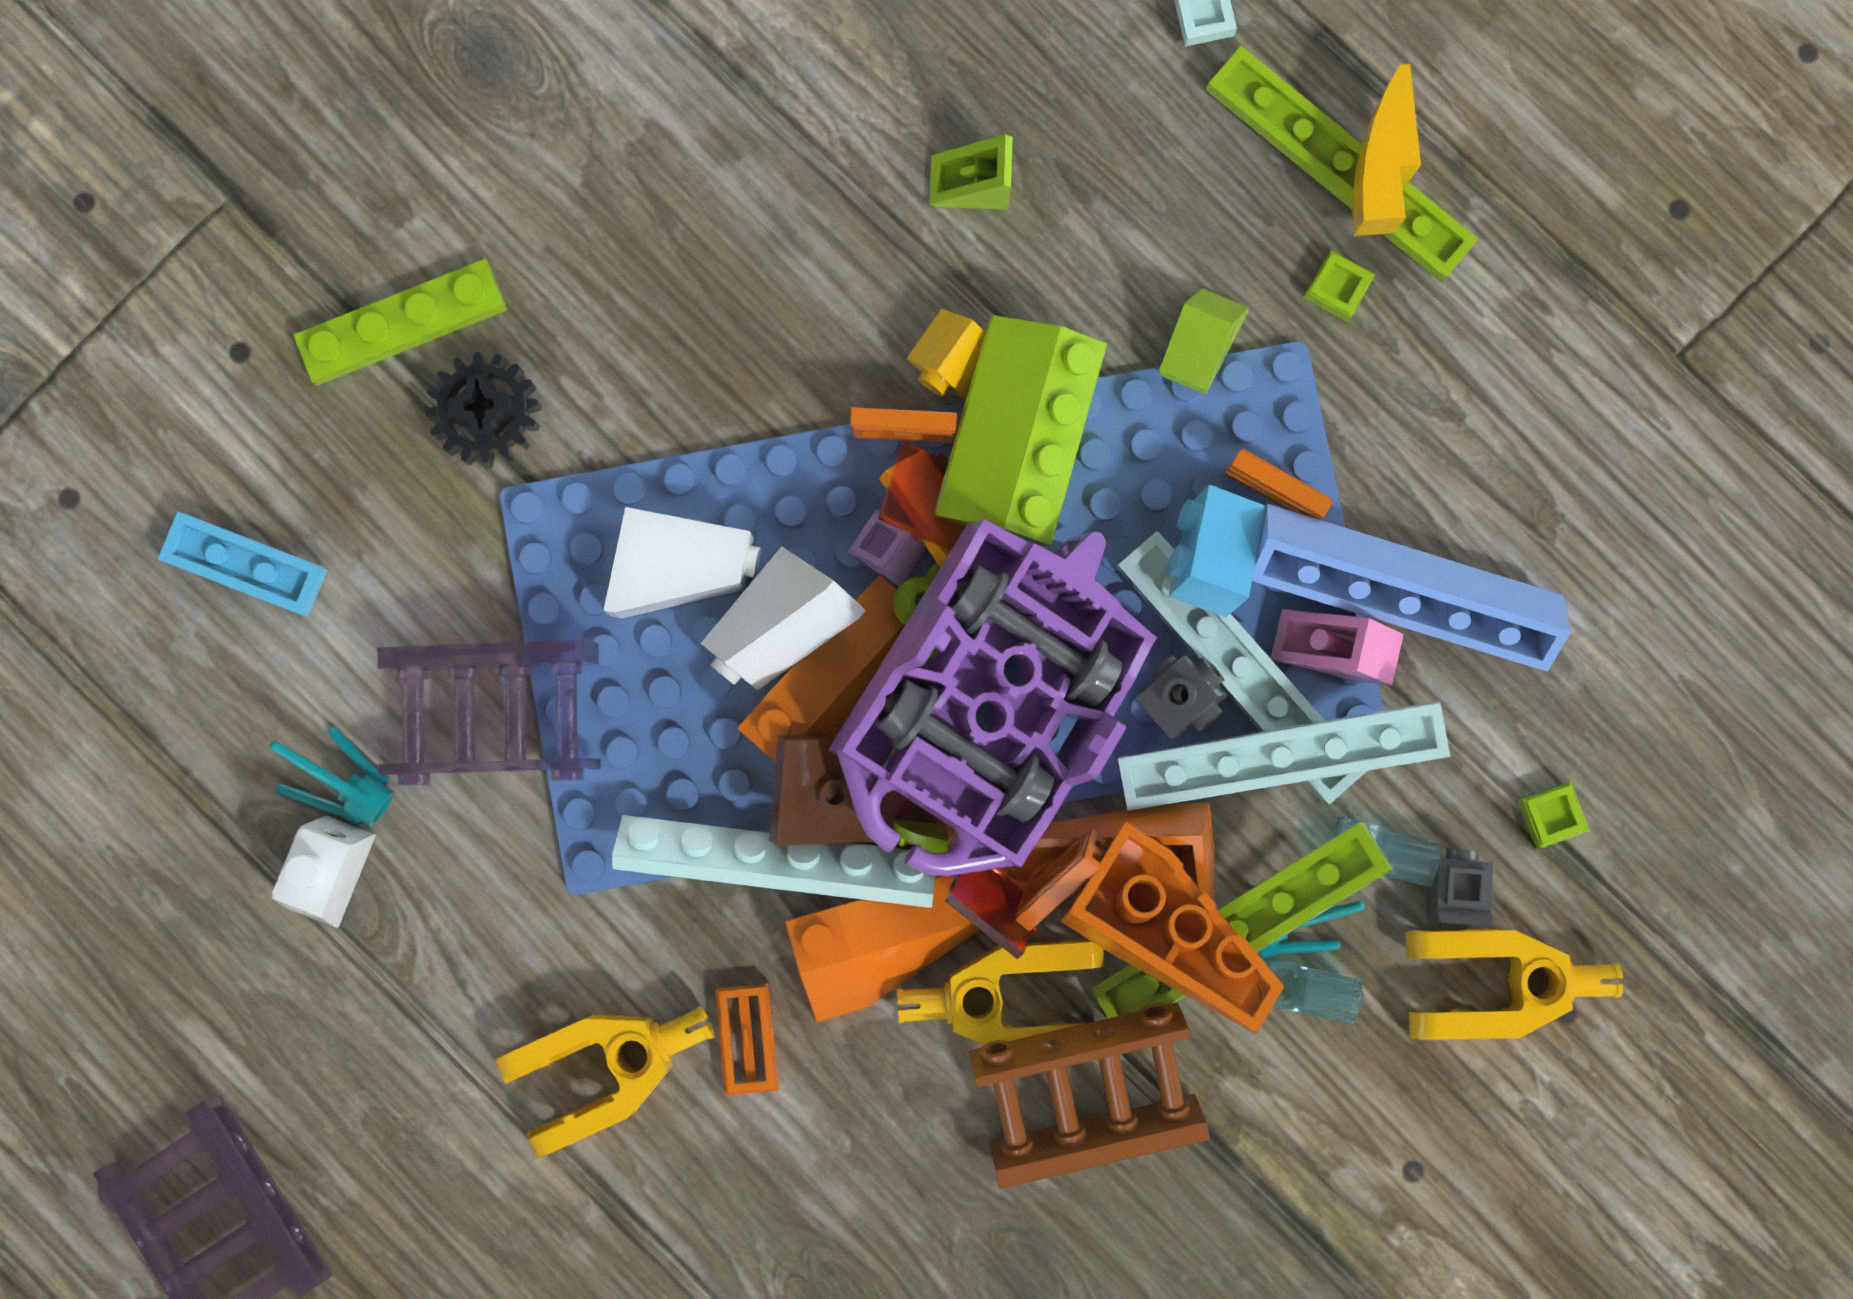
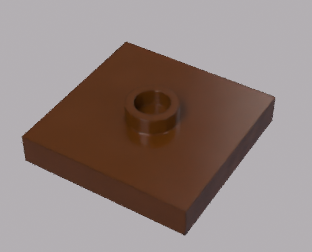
M778 735L769 841L776 846L874 842L866 835L857 818L839 758L829 751L837 735Z

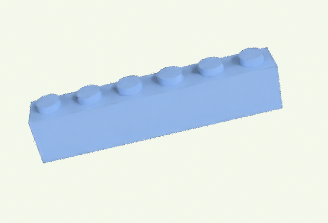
M1266 505L1253 582L1546 672L1550 669L1571 633L1564 596L1274 505Z

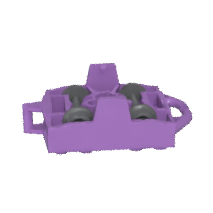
M985 519L967 524L830 746L829 751L839 758L857 818L866 835L880 848L889 853L894 849L900 838V834L889 827L881 815L880 804L882 798L890 791H897L956 830V843L946 852L931 853L918 845H914L904 860V863L911 868L928 875L952 876L1010 866L1022 867L1029 853L1051 823L1070 789L1074 785L1097 778L1124 733L1126 726L1116 720L1114 715L1135 681L1157 637L1120 605L1121 602L1095 580L1106 546V539L1101 533L1092 532L1071 537L1055 553H1052L1035 543L1031 544ZM934 647L939 650L927 670L918 668L926 662ZM1010 656L1014 657L1021 667V675L1014 685L1010 684L1004 675V665ZM983 702H986L993 711V722L985 731L976 722V711ZM1064 717L1077 719L1058 753L1055 754L1049 742ZM893 748L896 749L885 769L882 768Z

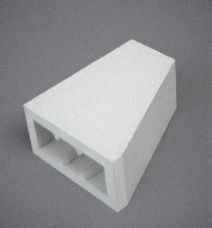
M625 507L603 611L611 617L622 619L744 590L746 578L756 577L761 547L753 546L754 537L751 531Z
M781 546L700 644L716 656L710 666L733 685L742 678L756 690H759L854 623L866 610L835 581Z

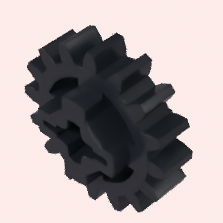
M474 352L473 365L466 366L459 358L454 359V367L457 372L449 375L447 372L440 370L437 375L444 383L442 389L432 388L427 391V394L437 402V406L426 409L425 415L430 420L439 422L430 430L431 435L436 440L448 438L442 449L451 456L462 449L461 460L470 466L476 460L477 455H480L482 462L487 467H493L495 454L500 453L508 462L514 460L511 447L517 444L527 449L530 444L523 436L526 430L538 431L540 427L530 417V413L542 410V405L537 399L528 398L537 389L531 379L520 381L524 371L516 363L505 370L506 360L499 354L493 357L490 364L486 363L485 358L480 352ZM493 379L500 380L510 386L514 395L497 393ZM466 384H468L467 387L461 392V394L458 397H455L459 390ZM486 399L493 408L485 410V418L481 421L474 412L482 410L483 401ZM513 422L510 428L499 437V434L507 424ZM453 424H458L460 427L470 426L475 442L461 437L456 432Z

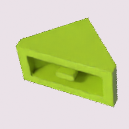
M1004 134L931 155L929 205L941 208L1008 210L1011 191L1013 137Z
M1203 288L1183 305L1159 369V375L1206 395L1248 314L1249 307Z

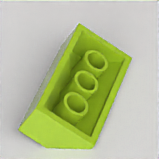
M996 315L990 316L933 516L964 527L969 523L985 519L1031 544L1035 543L1039 546L1052 545L1107 343L1059 325Z

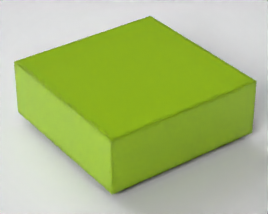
M1330 250L1303 298L1348 322L1375 274Z
M1565 782L1517 799L1536 849H1541L1590 831L1572 782Z

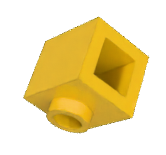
M941 309L906 359L921 372L918 380L931 392L941 397L946 392L966 399L985 332L974 320Z

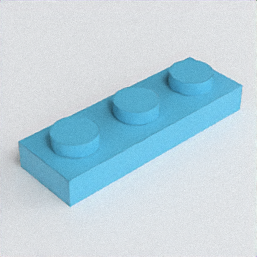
M177 511L158 556L160 561L307 618L328 571L324 567Z

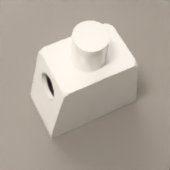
M327 815L301 825L275 884L271 899L289 910L339 928L376 834Z

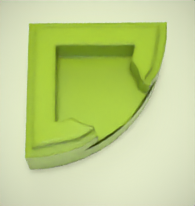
M894 819L893 830L900 834L897 843L899 846L904 847L906 844L920 845L922 849L931 853L947 851L949 841L947 825Z

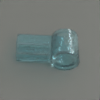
M1346 817L1337 818L1334 838L1359 822L1365 823L1394 869L1382 877L1431 887L1439 867L1440 842L1408 834L1385 831L1384 826Z
M1277 959L1264 961L1273 973L1282 969L1289 978V989L1283 997L1276 1000L1273 1005L1274 1008L1286 1009L1354 1025L1355 1019L1360 1013L1364 996L1362 990L1363 980L1298 965L1291 961Z

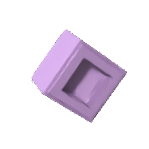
M875 510L847 553L888 581L899 586L907 580L927 547L913 529Z

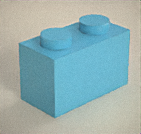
M1210 484L1194 500L1188 499L1183 505L1177 521V528L1182 530L1180 544L1174 549L1167 568L1168 575L1173 576L1169 597L1225 618L1244 603L1250 594L1267 506Z

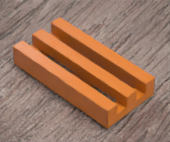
M851 407L850 427L854 438L953 443L956 437L957 413Z
M1240 449L1224 474L1284 509L1319 520L1325 517L1333 503L1331 501L1332 498L1245 449Z
M1093 828L1090 831H1086L1024 889L1015 920L1028 931L1032 930L1099 869L1100 863L1098 860L1103 855L1101 849L1105 846L1107 840Z
M769 982L716 988L725 1096L778 1090L779 1081ZM758 995L766 1073V1080L757 1081L749 996ZM738 997L746 1078V1082L736 1083L728 998Z

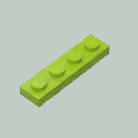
M483 259L296 333L294 338L311 382L318 386L505 312L508 309L490 264L486 259Z

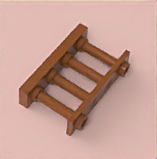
M1178 1002L1172 1004H1150L1137 1012L1013 1041L995 1040L986 1043L981 1048L968 1051L976 1087L993 1084L1004 1138L990 1141L989 1145L1000 1189L1210 1140L1207 1121L1196 1095L1182 1096L1172 1042L1191 1038V1034ZM1151 1047L1161 1100L1157 1103L1130 1108L1119 1054ZM1099 1060L1109 1113L1079 1121L1077 1119L1067 1067ZM1046 1072L1057 1125L1026 1133L1014 1079Z

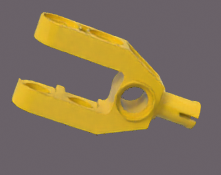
M1497 928L1405 931L1406 958L1509 957L1510 972L1508 984L1512 996L1511 1006L1502 1008V1011L1449 1009V1012L1438 1013L1409 1012L1410 1039L1521 1038L1572 1011V1002H1574L1575 997L1620 998L1623 994L1624 984L1600 982L1601 979H1623L1620 964L1573 965L1570 961V955L1516 930ZM1541 967L1547 973L1549 983L1544 993L1540 996H1534L1528 988V977L1532 971Z
M1089 939L998 945L948 974L949 982H944V987L897 989L898 1005L920 1004L916 1007H898L899 1024L912 1021L946 1019L947 1025L951 1024L953 1032L983 1045L995 1040L1013 1041L1086 1024H1070L1063 1021H1051V1025L1035 1027H1013L1010 1024H1002L1001 1011L1003 1000L1000 993L999 978L1003 974L1105 967L1104 949ZM974 987H984L990 991L992 996L989 1010L981 1015H971L963 1008L964 995Z
M700 1005L695 1010L662 1025L654 1022L652 1017L591 1015L495 1059L494 1061L501 1078L507 1084L589 1045L599 1043L605 1051L608 1068L619 1083V1091L526 1133L536 1159L621 1122L634 1114L672 1068V1055L715 1037L711 1023L693 1031L689 1030V1027L709 1018L704 1008ZM627 1041H637L646 1049L647 1061L643 1068H632L623 1059V1047Z

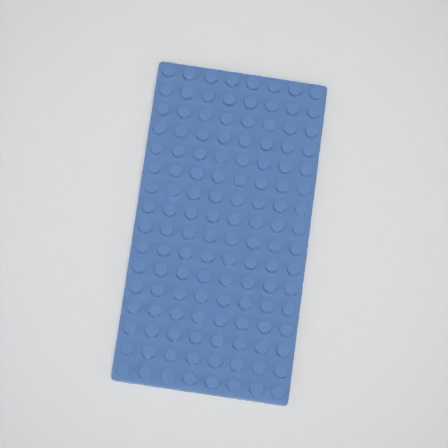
M1296 341L1227 354L1206 395L1160 376V367L1097 379L1052 545L1041 547L1055 553L1071 537L1092 532L1101 533L1106 539V546L1095 580L1121 602L1120 605L1156 636L1157 639L1151 647L1135 681L1114 715L1116 720L1126 726L1120 740L1097 778L1074 785L1062 804L1124 792L1118 763L1120 756L1260 732L1228 695L1218 704L1223 711L1220 716L1200 732L1193 726L1182 737L1170 739L1136 700V697L1154 682L1150 674L1164 660L1172 655H1175L1179 660L1182 656H1192V653L1116 567L1156 531L1175 549L1180 544L1182 530L1177 528V521L1183 505L1188 499L1194 500L1209 484L1265 506L1270 504L1280 507L1224 475L1240 449L1249 451L1332 498L1331 501L1333 503L1325 517L1321 520L1345 527L1311 359L1305 343ZM965 403L922 411L957 413V433ZM850 424L510 486L502 490L500 502L566 888L571 894L581 895L673 877L615 870L612 868V854L622 815L770 832L776 762L737 728L792 667L759 690H756L742 678L733 685L710 666L716 656L700 644L755 578L747 577L745 588L741 591L622 619L609 616L603 610L625 507L751 531L754 537L753 546L761 547L756 576L782 546L835 581L846 593L856 600L879 574L850 556L847 552L874 511L878 510L913 529L879 480V477L887 469L924 450L944 479L954 441L953 443L854 438L851 433ZM926 549L907 580L913 577H924L930 568L937 564L928 549ZM888 581V582L891 583L896 589L899 587V586L893 584L892 582ZM1253 581L1249 598L1231 613L1269 658H1271L1282 609L1365 618L1361 614ZM917 594V595H916V597H915V604H916V606L919 604V602H920V600L922 599L923 595H921V594ZM1010 656L1004 665V675L1006 680L1014 685L1021 675V667L1019 662ZM928 658L918 668L927 670L933 660ZM1273 661L1325 721L1384 711L1379 684L1343 679ZM1185 687L1184 696L1188 700L1189 692ZM983 702L976 711V722L983 731L987 730L993 722L992 708L986 702ZM1064 717L1049 742L1055 754L1058 753L1077 719ZM889 755L882 768L885 769L892 758L891 755ZM897 791L887 792L882 798L880 804L881 815L885 823L892 829L894 827V819L948 825Z

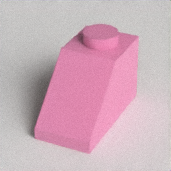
M1282 609L1270 659L1278 663L1343 679L1392 685L1404 634L1370 618Z

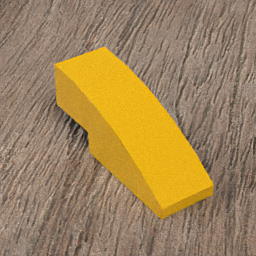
M1400 64L1374 109L1362 140L1353 189V236L1395 233L1406 218L1402 182H1409L1421 166L1410 64Z

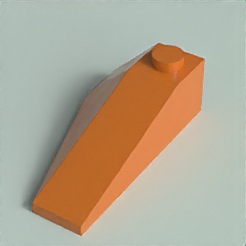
M879 575L855 600L866 610L862 616L797 662L769 691L737 729L774 762H776L778 735H838L905 626L896 617L893 608L894 594L897 589L883 576Z
M1171 803L1129 811L1123 809L1050 823L1029 853L1022 867L1010 866L996 869L999 885L1024 891L1036 877L1086 831H1090L1092 828L1107 840L1105 846L1101 849L1104 854L1123 824L1127 822L1170 849L1184 865L1182 868L1203 893L1206 891L1215 902V846L1210 803ZM1084 883L1072 892L1069 897L1075 898Z
M1125 822L1102 855V858L1098 861L1100 863L1099 869L1084 882L1061 922L1116 957L1254 1034L1258 1033L1283 990L1284 985L1242 935H1238L1215 908L1217 906L1206 891L1203 893L1182 868L1184 865L1177 856L1167 847Z
M993 869L936 877L932 908L860 899L785 921L811 1008L816 1022L868 1008L1000 917L1005 911Z

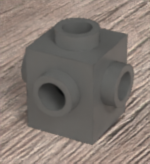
M1172 655L1151 672L1150 676L1154 682L1136 697V700L1166 735L1173 739L1182 737L1193 726L1200 732L1210 725L1223 712L1218 704L1228 694L1220 686L1225 681L1223 675L1207 658L1202 657L1198 661L1192 655L1182 656L1178 660L1175 655ZM1185 687L1189 692L1188 700L1184 696Z

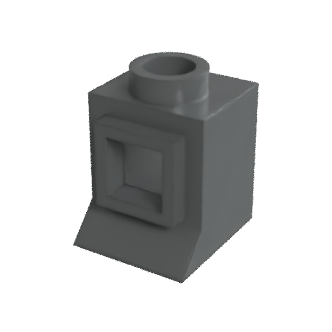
M1446 849V859L1430 858L1426 921L1494 927L1491 914L1493 862L1478 861L1479 851L1465 849Z

